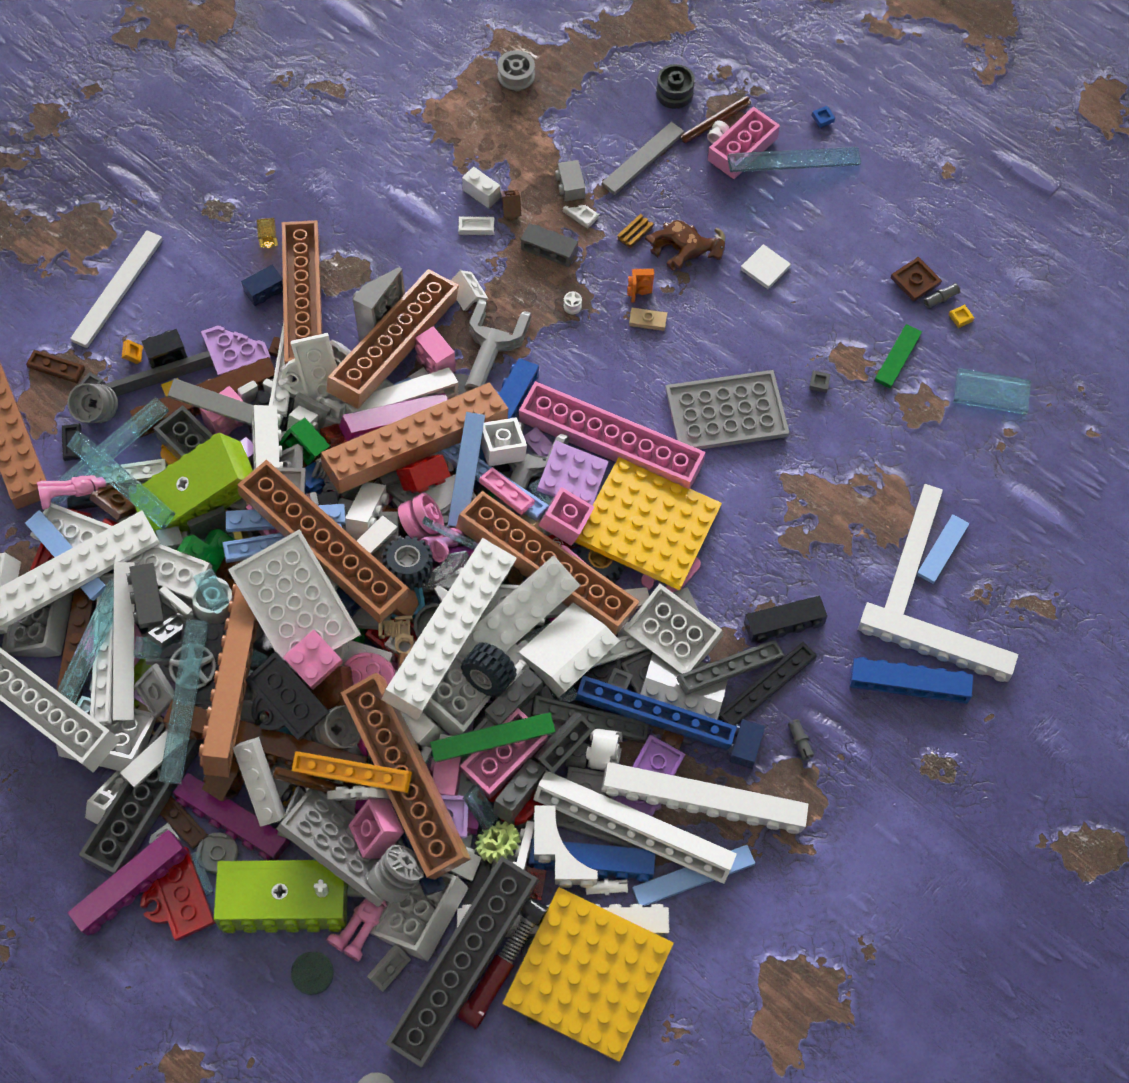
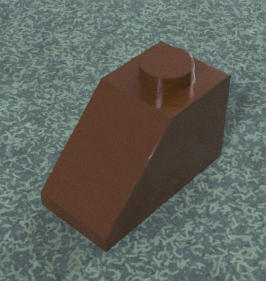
M518 190L500 191L504 218L516 220L518 216H522Z

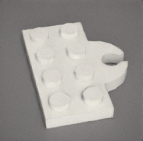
M328 333L291 341L295 359L290 360L284 366L281 379H285L289 375H293L297 379L295 382H283L285 389L296 395L300 392L314 400H317L318 396L323 395L325 399L329 398L337 403L345 404L346 402L326 392L328 376L337 367Z

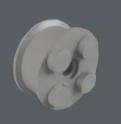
M519 50L503 54L498 60L499 82L505 88L514 91H520L529 87L535 79V62L528 53Z

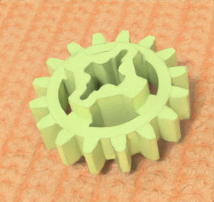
M497 821L495 826L489 824L488 830L483 828V835H478L479 841L475 842L476 850L484 861L487 859L489 863H492L494 859L498 862L501 856L506 859L507 855L513 856V850L519 849L517 844L521 840L519 838L520 834L513 824L509 825L505 821L501 825Z

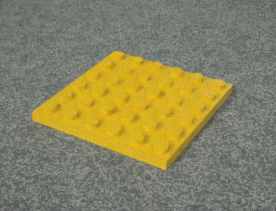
M618 457L593 503L594 509L575 543L677 590H681L722 503Z
M558 887L549 910L546 912L502 1004L620 1062L674 942Z

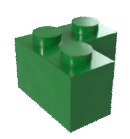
M305 417L291 426L283 435L281 441H279L282 451L296 444L303 446V461L307 465L319 458L321 452L326 451L330 447L325 438L319 434Z
M220 529L211 530L205 541H202L195 535L185 536L177 551L210 563L212 568L209 573H215L225 557L223 542L235 539Z

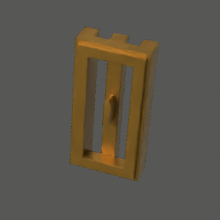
M640 214L617 235V239L631 249L653 228L654 223H649L648 219H644L643 215ZM644 225L646 226L630 242H628V240L632 236H634Z

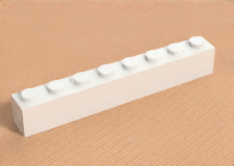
M869 602L865 606L857 629L865 635H874L885 642L897 643L902 648L917 650L922 655L937 657L940 661L954 663L960 668L974 670L980 675H989L1001 682H1008L1010 680L1018 658L1016 653Z

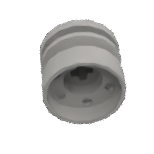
M82 383L70 391L68 409L70 414L80 422L104 423L111 420L116 414L118 399L115 392L104 384Z
M345 705L329 709L330 713L310 731L313 742L340 750L353 747L361 739L353 718Z
M392 845L382 855L380 861L371 869L368 881L372 890L380 898L387 902L400 903L409 895L413 887L418 884V881L422 879L424 870L414 851L405 846Z

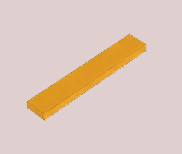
M295 751L291 770L305 775L408 793L412 774L410 771Z

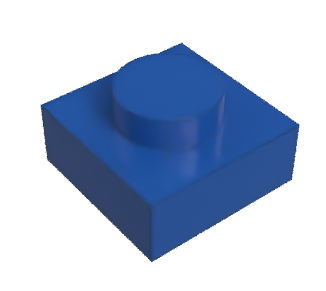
M828 106L812 111V117L819 128L835 122V116Z

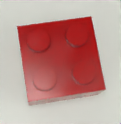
M430 455L396 470L403 490L411 491V493L429 490L428 486L443 484L446 482L445 479L451 476L443 455Z

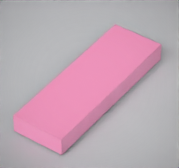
M493 467L479 478V483L520 515L534 505L535 500Z

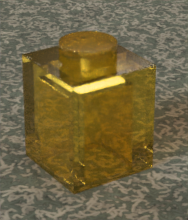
M275 218L257 219L260 247L277 246Z

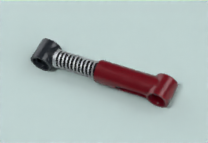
M532 897L526 901L520 912L522 917L520 922H518L519 925L516 926L517 929H514L515 932H512L513 935L510 936L511 939H508L509 942H506L507 945L504 946L505 949H502L503 952H500L501 955H495L472 996L462 1007L458 1019L474 1029L480 1026L487 1014L488 1008L514 967L512 960H515L514 957H517L516 953H519L518 950H521L520 947H523L522 943H525L524 940H527L526 937H529L528 933H531L530 930H533L535 925L539 926L546 912L549 910L547 906Z

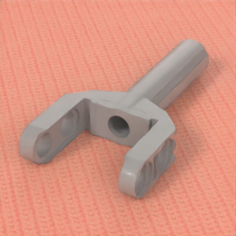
M478 300L469 322V333L481 347L464 388L466 391L486 384L498 352L510 351L522 345L530 325L531 312L524 311L520 314L513 335H510L508 332L482 326L486 316L487 301Z
M518 422L523 434L524 424ZM560 434L556 437L555 441L568 445L569 436ZM553 445L546 461H543L542 458L526 454L525 461L508 463L513 470L510 480L526 490L532 477L542 476ZM500 499V504L508 508L513 513H516L514 509H512L509 505H507L504 501Z

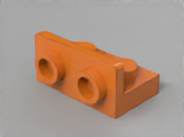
M632 269V276H628L627 296H631V303L635 302L636 294H652L654 269Z

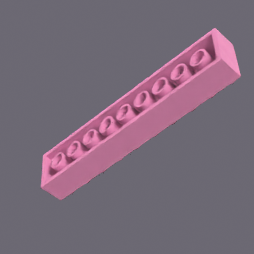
M536 381L519 409V422L534 428L537 427L539 430L555 437L560 434L568 435L569 443L614 462L617 461L618 457L623 458L687 489H691L704 463L705 452Z

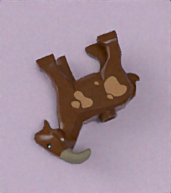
M673 220L670 223L665 222L663 225L664 229L655 231L645 237V240L653 247L650 249V252L657 258L661 254V249L665 246L672 245L674 249L679 251L677 255L667 261V266L672 271H675L677 268L680 270L686 260L696 258L710 251L708 258L713 257L721 260L725 250V234L721 229H714L718 234L714 235L715 238H704L697 233L693 225L689 226L682 220Z

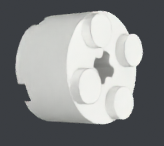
M211 577L203 582L202 580L194 586L191 596L196 617L205 623L222 624L230 616V613H228L229 602L233 601L232 591L228 583L223 579Z
M595 729L590 735L592 745L587 748L586 759H589L588 767H591V769L605 771L608 762L615 764L620 762L622 748H620L618 742H622V732Z

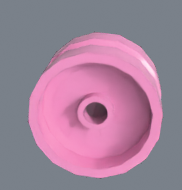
M421 493L414 497L413 501L409 500L399 505L398 515L400 522L411 539L417 537L419 541L424 537H429L430 534L435 535L443 531L444 519L434 499L427 493Z

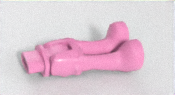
M94 475L72 477V480L37 482L42 509H48L51 499L63 495L80 497L89 495L94 490L97 491L98 488L107 487L104 476L96 478Z
M448 527L437 533L436 536L424 537L419 541L423 540L425 545L430 547L435 561L443 562L449 555L448 547H456L460 544L465 534L456 527Z
M365 898L359 906L355 907L354 914L344 930L339 935H329L326 941L340 952H344L348 957L359 962L363 955L361 949L369 933L380 922L379 919L383 910L387 907L386 901L384 900L377 907ZM361 922H364V925L362 926L361 930L359 931L353 942L348 945L357 927L360 925Z

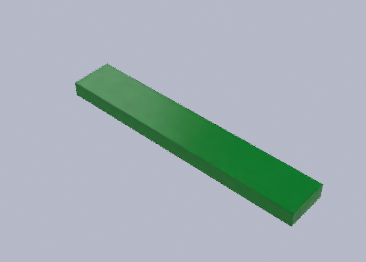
M551 712L431 741L430 745L434 761L437 763L554 734L556 731Z

